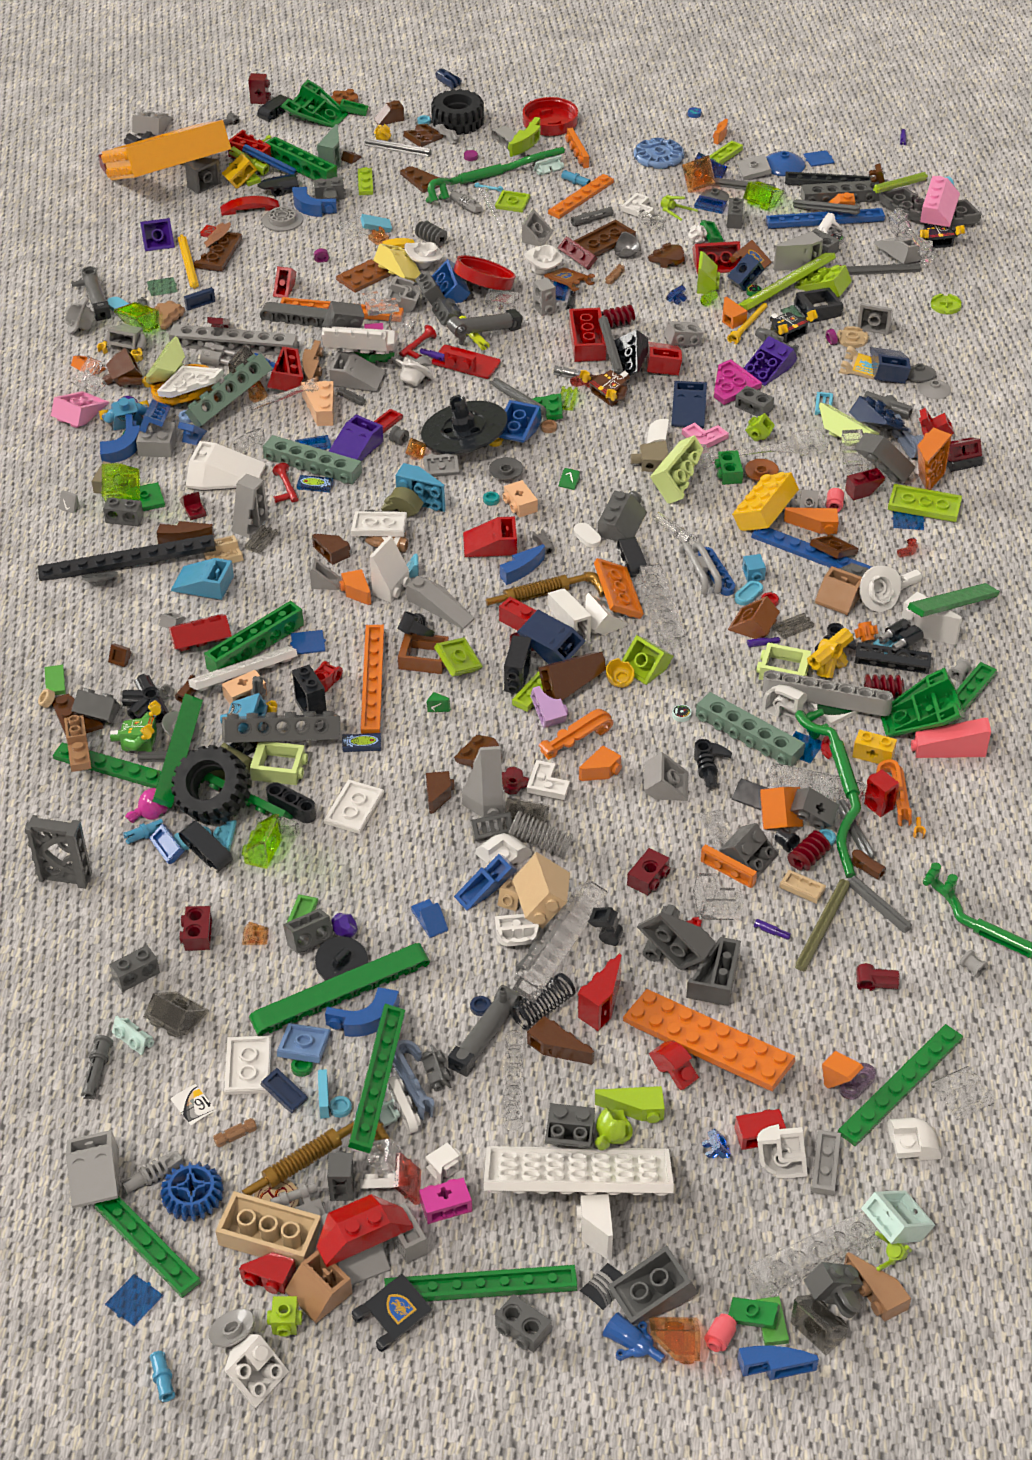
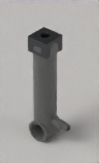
M93 266L84 267L82 269L83 280L72 282V287H86L93 312L96 315V321L111 319L110 307L102 290L97 269Z
M516 309L506 310L503 314L462 319L454 316L448 320L447 328L455 337L459 338V345H463L466 334L501 329L519 330L521 329L523 316Z
M501 985L495 994L494 1001L459 1047L455 1046L448 1055V1068L468 1077L475 1067L478 1057L511 1014V1007L522 1001L523 994L505 985Z

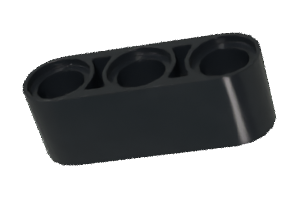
M281 94L258 109L257 116L268 122L279 117L280 114L285 113L281 105L289 97Z
M636 537L618 539L617 548L621 551L620 556L626 563L625 567H627L630 577L647 575V563Z
M278 782L267 785V802L287 811L294 819L302 823H312L315 821L316 807L312 799Z
M193 821L179 832V837L183 843L210 868L216 869V873L233 860L231 853L197 821Z

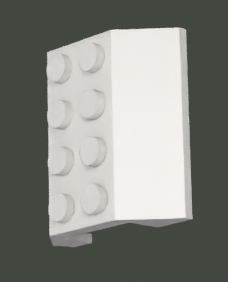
M352 327L322 328L324 347H329L330 351H338L344 348L345 352H354L360 349L361 353H373V350H376V354H389V351L394 350L398 330Z

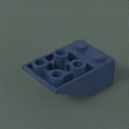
M870 347L874 379L905 384L911 370L910 359L902 351Z
M674 381L671 426L687 427L696 423L701 428H704L707 382Z
M859 396L849 411L857 421L871 426L900 431L909 430L904 425L905 422L896 418L895 413L885 407L886 404L880 400L875 401L869 396L866 398Z
M539 609L517 631L520 636L531 638V647L548 664L570 659L586 642L574 628Z

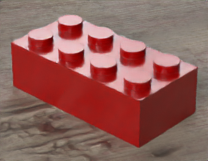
M601 308L569 309V329L574 362L606 360V345L598 321L602 316Z

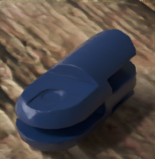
M443 68L436 71V78L451 89L456 88L462 83L461 78Z

